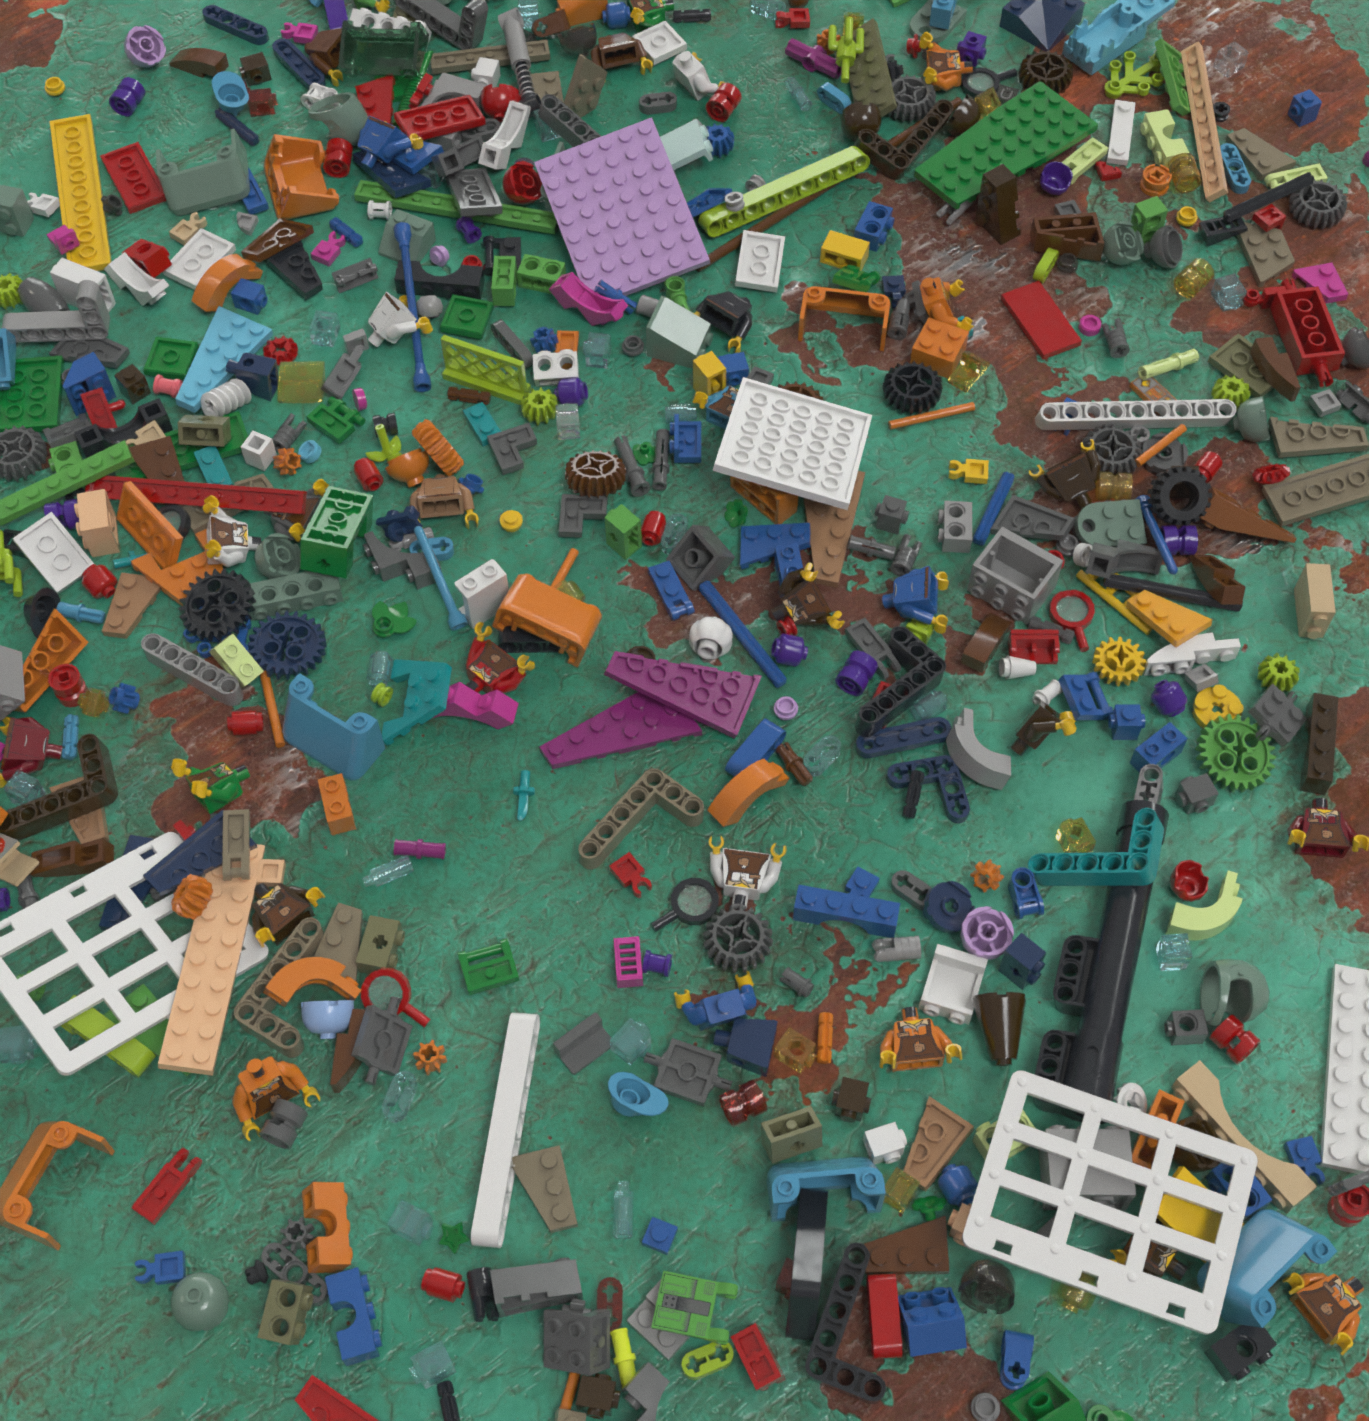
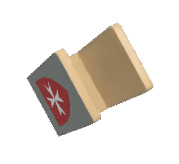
M0 833V880L17 887L35 869L39 861L20 853L16 849L20 845L18 840Z

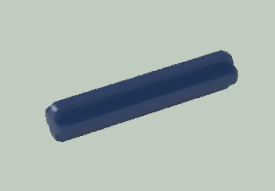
M220 107L215 110L216 117L230 129H235L237 134L251 146L259 143V136L235 116L223 111Z

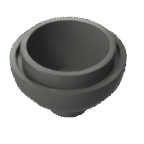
M1171 225L1160 227L1153 234L1150 242H1146L1144 245L1145 257L1152 259L1163 268H1175L1182 258V240L1178 231Z
M1355 326L1344 336L1342 346L1345 355L1341 363L1343 366L1351 364L1357 368L1367 369L1369 368V339L1362 328L1358 330Z

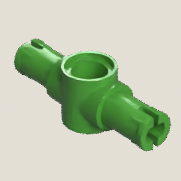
M678 276L667 278L664 281L666 297L691 312L686 302L685 281Z

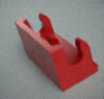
M1010 630L1008 638L1009 656L1035 661L1036 664L1058 663L1057 653H1060L1059 630Z
M754 1323L731 1336L735 1348L757 1391L759 1389L765 1391L769 1389L768 1386L786 1380L758 1324Z

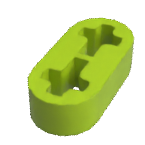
M1052 248L1046 250L1035 269L1033 280L1040 281L1042 284L1045 282L1058 259L1059 251Z
M712 1342L690 1351L682 1359V1372L690 1380H699L730 1366L733 1361V1348L730 1343L720 1345ZM717 1348H721L722 1351H728L725 1355V1361L721 1362L720 1358L713 1360L709 1358L716 1355ZM690 1359H694L696 1362L706 1360V1363L699 1366V1372L697 1373L693 1369L688 1370L686 1368L690 1365Z

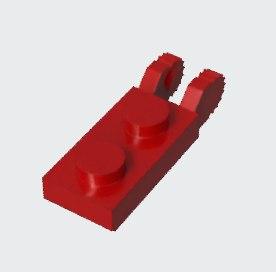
M181 1148L171 1161L163 1166L132 1205L133 1211L155 1225L188 1184L189 1178L193 1177L197 1170H199L202 1160L194 1157L185 1169L180 1172L177 1169L182 1166L189 1155L187 1149Z

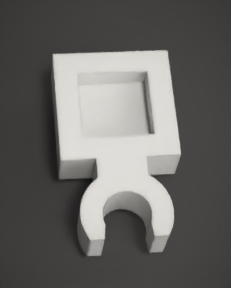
M35 193L28 194L31 200L27 202L35 214L49 217L60 206L58 197L47 194L37 197Z

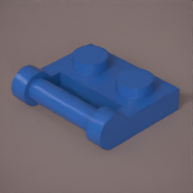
M1097 672L1087 675H1062L1058 680L1075 720H1108L1109 714L1113 713V708L1108 705L1099 684L1100 678ZM1088 686H1090V688H1091V690H1092V693H1093V695H1094V697H1095V700H1096V702H1097V705H1098L1099 709L1096 708V705H1095V703H1094V701H1093V698H1092V696H1091V694H1090V691H1089V689H1088Z

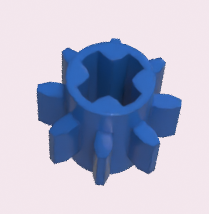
M540 327L533 332L534 337L530 338V341L536 353L540 351L552 352L555 350L554 344L558 343L559 340L553 328Z
M120 683L119 687H113L109 694V703L114 705L112 709L125 714L129 713V709H136L140 699L139 693L134 692L136 687Z

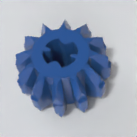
M715 123L712 127L706 126L709 133L707 140L710 141L713 147L712 157L718 155L721 158L722 154L728 155L729 151H732L734 147V135L730 127H724L723 123L719 126H716Z

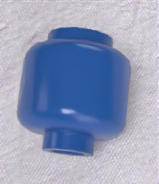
M624 2L607 3L606 10L602 11L603 23H607L610 29L626 28L628 23L631 22L630 8Z
M956 1164L946 1166L938 1180V1187L946 1201L950 1205H957L958 1207H961L962 1203L966 1205L971 1204L978 1183L970 1169L964 1165L956 1166Z

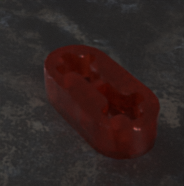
M613 1277L601 1280L597 1289V1309H612L613 1318L618 1319L612 1323L610 1332L620 1329L623 1322L622 1284ZM608 1285H613L614 1290H618V1293H613V1303H607V1294L602 1293L603 1290H607Z

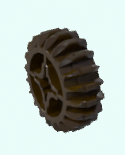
M1040 50L1039 53L1033 51L1031 55L1027 54L1026 58L1021 62L1018 72L1019 83L1022 84V88L1028 89L1041 81L1057 94L1065 93L1073 78L1072 64L1069 63V59H1064V54L1058 55L1057 51L1054 53L1049 50L1047 52Z

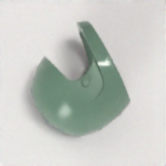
M349 92L321 99L308 110V115L311 119L322 121L328 127L329 132L325 135L328 140L343 138L350 142L352 146L358 144L360 130L364 128L368 118L361 102L354 93ZM332 103L342 104L331 110L316 112L321 107Z
M1220 959L1210 961L1202 977L1199 998L1200 1009H1204L1206 1024L1214 1027L1217 1026L1224 1012L1230 1015L1234 1014L1242 1023L1254 1020L1266 1010L1270 991L1264 974L1256 966L1243 960Z

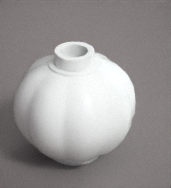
M708 616L696 621L691 626L689 632L690 647L700 657L704 659H717L728 653L731 649L733 633L729 625L722 619Z

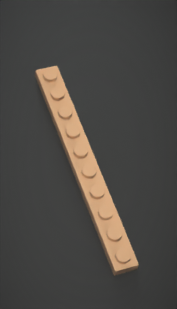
M1198 41L1182 50L1181 56L1205 198L1210 203L1227 194L1228 189L1203 47Z

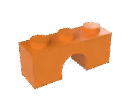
M312 1182L302 1191L304 1218L319 1220L325 1227L326 1236L316 1237L306 1245L308 1273H339L351 1265L353 1257L352 1248L349 1246L350 1222L346 1214L348 1196L344 1192V1182Z

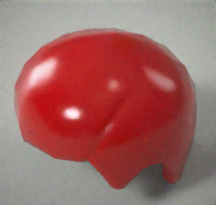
M1192 860L1181 861L1171 873L1169 880L1171 889L1184 901L1200 900L1208 891L1209 877L1204 876L1201 870L1202 865Z

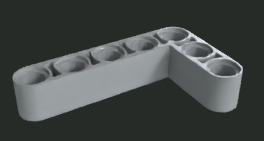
M82 280L78 284L76 298L79 310L7 313L3 317L1 329H8L16 337V343L98 340L108 336L110 315L98 284L91 280Z

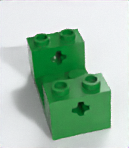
M328 486L301 538L300 569L347 578L353 566L354 541L356 537H364V534L368 533L372 526L373 495Z

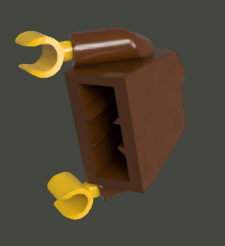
M337 28L319 32L311 42L305 44L304 48L305 52L309 55L310 61L325 75L329 74L332 84L338 87L339 82L337 79L343 81V75L341 71H333L332 68H336L354 45L356 46L357 54L364 55L365 50L368 49V44L365 39L356 40L355 36L348 33L346 28Z

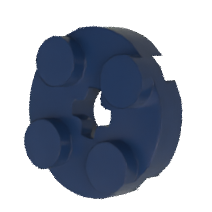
M955 881L942 882L933 886L927 892L924 900L923 915L936 929L953 934L961 930L962 923L968 913L975 909V906H972L970 892L962 884ZM950 901L952 903L951 907L952 909H954V912H948L946 910L945 903H948Z

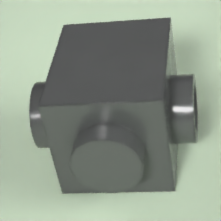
M885 495L883 502L878 503L874 516L878 517L876 529L898 535L902 524L906 525L908 520L907 501Z
M1206 773L1195 778L1193 776L1184 778L1179 784L1175 798L1186 814L1193 812L1202 813L1214 805L1219 793Z

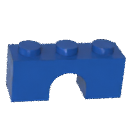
M356 1267L326 1276L325 1281L329 1300L333 1309L336 1311L343 1308H351L356 1311L354 1323L349 1328L336 1332L342 1361L346 1366L379 1357L378 1347L383 1345L379 1329L374 1330L372 1320L377 1317L373 1301L368 1303L366 1292L371 1291L367 1274L362 1275L359 1268Z

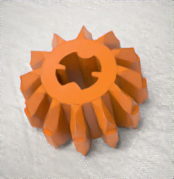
M192 874L183 878L181 884L177 886L176 892L173 893L174 898L171 901L172 910L178 915L192 920L202 915L203 910L207 908L208 902L211 901L210 896L213 893L212 883L201 876Z

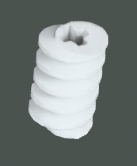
M231 379L229 382L204 393L201 397V407L206 416H224L232 410L248 404L252 398L251 392L242 380Z

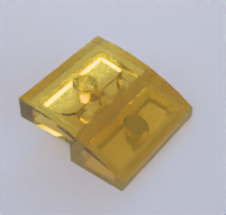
M280 362L278 402H323V391L320 388L325 382V362Z

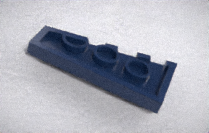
M130 835L123 856L154 839ZM151 849L140 856L145 860L155 853ZM145 880L130 889L140 902L143 903L153 887ZM116 897L108 900L99 923L101 930H108L130 917Z

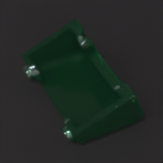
M343 20L338 68L345 73V76L350 78H356L357 75L403 76L406 79H415L420 74L429 42V33L421 22H410V28L408 25H404L403 29L368 28L365 24H361V27H355L352 20Z

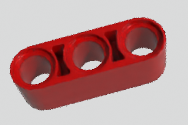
M867 1275L866 1286L873 1359L902 1358V1337L896 1275Z

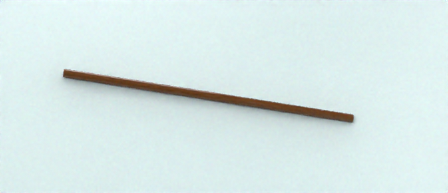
M956 97L950 101L953 105V111L961 104V98ZM922 120L891 138L888 142L897 148L905 142ZM841 182L780 208L747 229V231L764 232ZM743 232L709 253L710 264L695 270L701 272L739 248L742 243Z

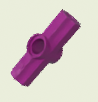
M791 38L785 48V54L802 62L806 70L810 72L819 70L836 79L841 76V67L836 64L835 58L827 55L823 47L815 45L812 48L796 39Z

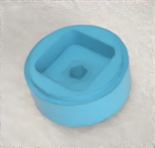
M308 440L300 446L298 455H301L300 458L305 463H313L321 455V447L314 440Z

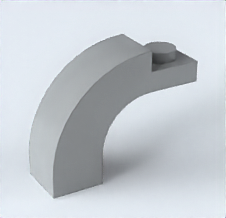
M963 708L961 714L955 717L952 729L946 738L949 754L955 764L967 776L980 784L1002 790L1011 777V756L999 754L985 748L974 734L973 710Z

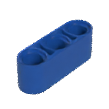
M763 719L729 759L725 771L735 777L756 761L761 759L767 761L783 742L787 732L770 720Z

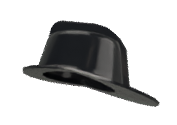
M48 587L40 589L36 595L29 597L23 607L27 624L31 627L37 639L54 609H57L58 603L61 602L58 594Z

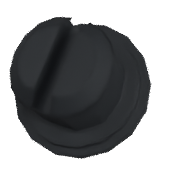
M255 1260V1265L247 1268L244 1272L247 1282L251 1285L260 1281L266 1284L269 1278L264 1263L259 1260Z

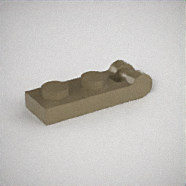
M249 809L223 810V881H232V878L250 880ZM241 861V867L232 868V862Z

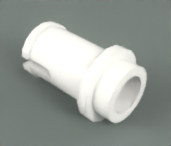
M1052 680L1043 689L1036 690L1032 697L1034 704L1036 705L1041 699L1049 705L1053 698L1063 692L1060 683L1057 680Z

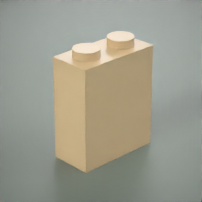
M1306 563L1294 588L1299 637H1308L1310 639L1323 638L1336 613L1330 564Z

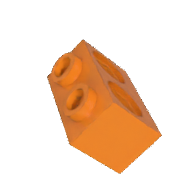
M343 774L318 779L331 834L336 835L356 830Z

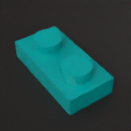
M483 402L463 410V416L482 447L489 444L487 436L501 432Z
M208 446L194 452L207 483L233 485L216 446Z

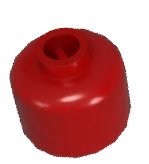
M93 564L82 573L81 584L95 599L103 597L107 599L115 593L117 578L105 565Z

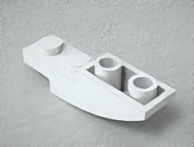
M1205 633L1194 636L1178 647L1169 644L1147 659L1143 675L1184 674V672L1192 669L1194 663L1204 664L1209 661L1219 660L1227 662L1236 659L1241 647L1239 638L1215 641L1213 633Z

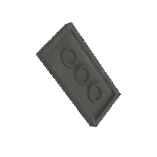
M486 168L462 169L445 176L460 216L472 218L475 215L494 216L502 214V204Z

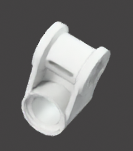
M312 83L309 87L310 90L301 96V102L309 109L321 99L338 93L333 88ZM340 103L326 105L317 111L331 110L340 106Z

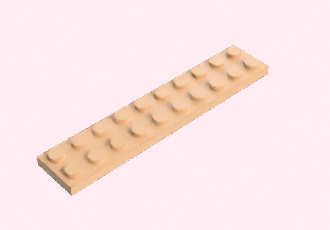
M257 844V848L250 851V880L232 878V881H223L222 866L205 874V879L212 883L213 893L210 896L211 901L208 902L207 908L193 922L158 1061V1069L213 1076L254 901V889L257 886L258 863L259 859L264 858L265 845ZM241 861L232 862V868L241 867Z

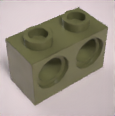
M272 1279L257 1338L286 1345H299L300 1340L304 1338L307 1326L304 1322L307 1311L311 1309L313 1304V1287L282 1279ZM291 1291L296 1295L295 1303L292 1306L288 1303V1294ZM284 1319L288 1322L289 1325L288 1331L285 1335L281 1332L280 1329L281 1323Z

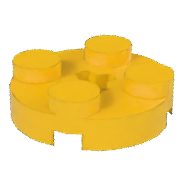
M1219 684L1203 689L1197 694L1193 703L1192 714L1196 723L1201 728H1204L1205 726L1207 727L1211 720L1214 721L1218 716L1224 718L1227 714H1230L1233 719L1237 714H1240L1241 717L1244 707L1233 692L1227 690L1224 685ZM1214 706H1218L1222 709L1223 713L1219 711L1213 712L1212 710Z

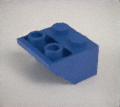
M94 352L73 361L63 384L76 417L87 412L80 394L102 387L107 401L116 397L106 369Z
M937 1287L930 1291L908 1292L905 1295H898L900 1321L910 1357L967 1348L964 1316L951 1287Z

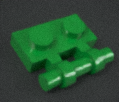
M331 396L328 399L329 407L321 403L306 417L308 423L338 444H341L355 431L353 424L356 423L359 426H363L366 419L356 409H350L346 406V402Z

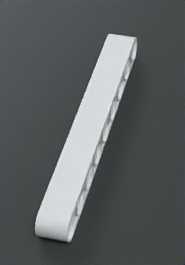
M1227 399L1054 402L1042 405L1035 417V423L1042 430L1095 429V427L1101 429L1104 424L1108 428L1114 424L1115 428L1118 429L1123 426V429L1133 428L1134 426L1176 428L1180 424H1184L1186 427L1225 426L1235 415L1236 406ZM1176 411L1180 412L1183 417L1179 416ZM1198 411L1203 412L1205 416L1200 415ZM1110 412L1116 414L1117 418L1112 417ZM1132 412L1137 413L1139 417H1135ZM1154 412H1158L1161 417L1156 416ZM1066 413L1071 414L1074 419L1068 418ZM1088 413H1092L1095 418H1091ZM1043 414L1050 415L1052 419L1045 418Z
M511 1013L471 1230V1244L473 1246L501 1248L504 1241L515 1172L512 1168L515 1165H513L512 1157L518 1156L540 1030V1017L538 1014Z

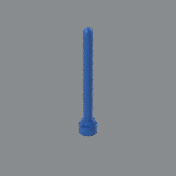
M1140 495L1136 499H1140L1142 516L1148 525L1168 572L1174 575L1178 572V568L1150 510L1153 507L1152 504H1148L1150 497L1148 495Z

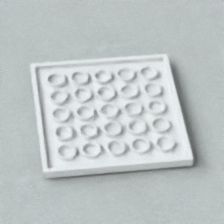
M743 377L713 471L848 510L872 415Z

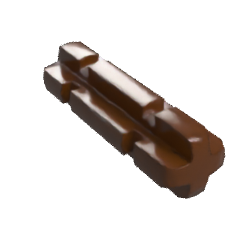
M451 386L447 392L448 399L457 400L458 398L460 399L459 401L478 403L480 401V403L483 402L485 405H488L491 400V394L488 391H481L479 393V390L466 388L458 390V387Z

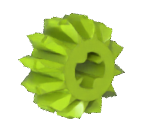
M8 273L7 276H3L1 274L0 307H4L5 310L11 306L15 309L17 304L23 305L18 295V287L22 282L18 275L13 276L11 273Z
M1225 374L1222 379L1218 378L1211 390L1212 399L1232 401L1236 406L1237 412L1240 405L1250 398L1249 384L1244 383L1243 378L1236 379L1235 374L1231 378Z
M540 387L538 391H535L532 388L531 393H525L524 399H521L522 415L528 419L529 423L536 421L537 425H539L540 422L544 421L548 424L549 419L554 420L556 413H558L557 397L555 394H552L550 389L543 391L542 387Z
M1278 653L1274 654L1273 657L1268 655L1258 666L1257 680L1262 681L1261 687H1269L1274 684L1282 692L1286 691L1289 693L1299 681L1300 668L1295 666V660L1289 661L1287 655L1280 657Z

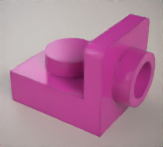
M65 224L46 234L48 240L61 255L80 245L75 231L72 228L68 229Z

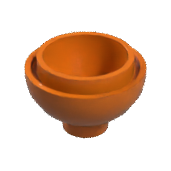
M421 448L410 451L388 461L389 466L385 470L394 480L405 482L408 488L422 483L424 480L423 474L426 472L429 464L428 453L426 451L422 452Z

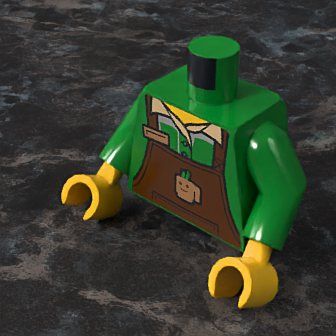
M627 0V6L630 8V17L636 33L665 21V12L674 11L673 0Z
M175 758L171 766L175 776L183 777L186 775L185 778L193 797L209 814L214 813L241 796L243 791L240 782L250 778L249 771L244 764L233 770L224 762L203 770L189 767L188 769L186 768L187 762L185 760Z

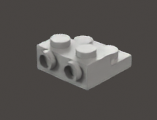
M660 1280L645 1296L646 1299L627 1319V1323L669 1362L690 1337L651 1329L661 1284Z

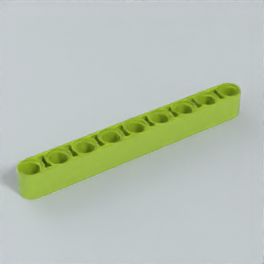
M851 146L743 194V201L745 203L743 209L731 212L726 209V203H722L703 212L699 216L698 223L709 236H720L863 172L868 168L870 159L857 146Z

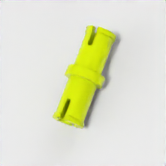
M620 1328L610 1332L615 1352L613 1361L614 1365L618 1366L622 1389L636 1374L634 1364L636 1356L631 1351L627 1328Z

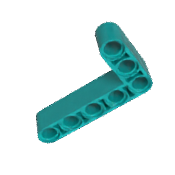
M1142 808L1134 816L1128 852L1038 853L1029 859L1028 868L1034 874L1036 881L1043 886L1149 885L1157 876L1164 827L1153 809Z

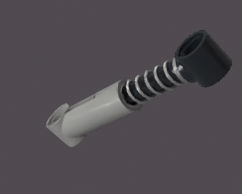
M515 7L498 15V21L504 32L511 67L515 71L521 94V100L518 103L531 107L528 118L530 119L539 115L541 99L534 92L535 88L532 87L534 84L530 76L531 71H529L531 61L523 31L524 21L520 11Z

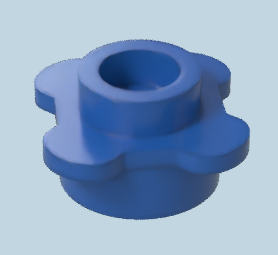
M467 474L465 478H459L458 482L467 487L471 494L484 492V488L481 487L483 481L480 477L474 474Z

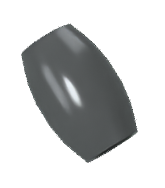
M28 277L18 287V295L29 312L70 311L61 294L41 279Z

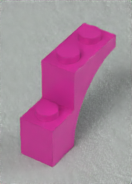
M573 272L561 275L549 288L550 292L564 309L570 307L578 308L591 326L597 324L604 325L609 321H618L624 315L623 311L628 306L624 299H611L596 293L586 286Z
M458 682L449 686L446 710L435 717H465L486 723L496 729H501L514 723L519 703L498 690L480 695L463 683Z

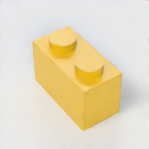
M830 230L821 247L820 263L840 269L847 265H855L862 271L869 255L870 242Z
M712 351L700 355L693 360V389L696 392H703L709 396L726 388V367Z

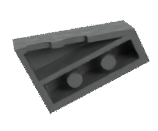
M560 1258L550 1263L490 1270L495 1304L500 1318L570 1303L572 1298L583 1300L576 1259Z

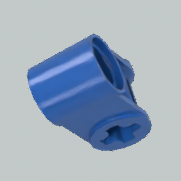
M1025 867L1015 869L1010 878L1008 890L1016 918L1020 920L1023 919V916L1043 915L1044 903L1038 891L1034 874ZM1015 880H1023L1027 885L1021 886Z
M1004 1330L1001 1344L1000 1381L1006 1389L1011 1391L1020 1389L1029 1377L1034 1346V1335ZM1011 1369L1016 1370V1375L1019 1376L1018 1379L1013 1378V1373L1010 1372Z

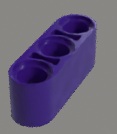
M324 0L330 30L337 28L347 29L349 21L344 0Z

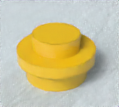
M51 77L45 82V91L51 96H58L65 91V84L60 78Z
M1189 206L1181 208L1176 215L1177 222L1183 226L1194 225L1198 218L1196 210Z
M508 510L500 516V525L507 532L519 530L523 523L522 515L515 510Z

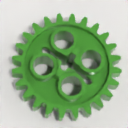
M1227 714L1224 718L1218 716L1214 721L1211 720L1207 727L1205 726L1200 731L1202 735L1197 738V741L1201 744H1198L1195 750L1201 752L1196 757V760H1203L1204 762L1199 768H1207L1208 776L1212 775L1214 777L1213 784L1220 781L1222 782L1221 789L1224 790L1230 785L1231 792L1236 791L1239 787L1241 793H1243L1248 788L1252 791L1257 785L1260 786L1271 776L1269 771L1274 769L1275 766L1270 762H1273L1276 756L1270 754L1275 747L1268 746L1267 744L1272 738L1266 737L1263 741L1258 740L1259 737L1256 738V733L1259 731L1257 729L1258 722L1253 725L1249 724L1250 717L1241 721L1240 714H1237L1233 719L1230 714ZM1221 736L1227 740V743L1222 741ZM1244 740L1248 741V742L1250 743L1251 747H1249L1248 745H1246V743H1245ZM1220 759L1224 760L1227 766H1224ZM1244 763H1246L1247 765H1249L1250 770H1248V769L1244 766Z

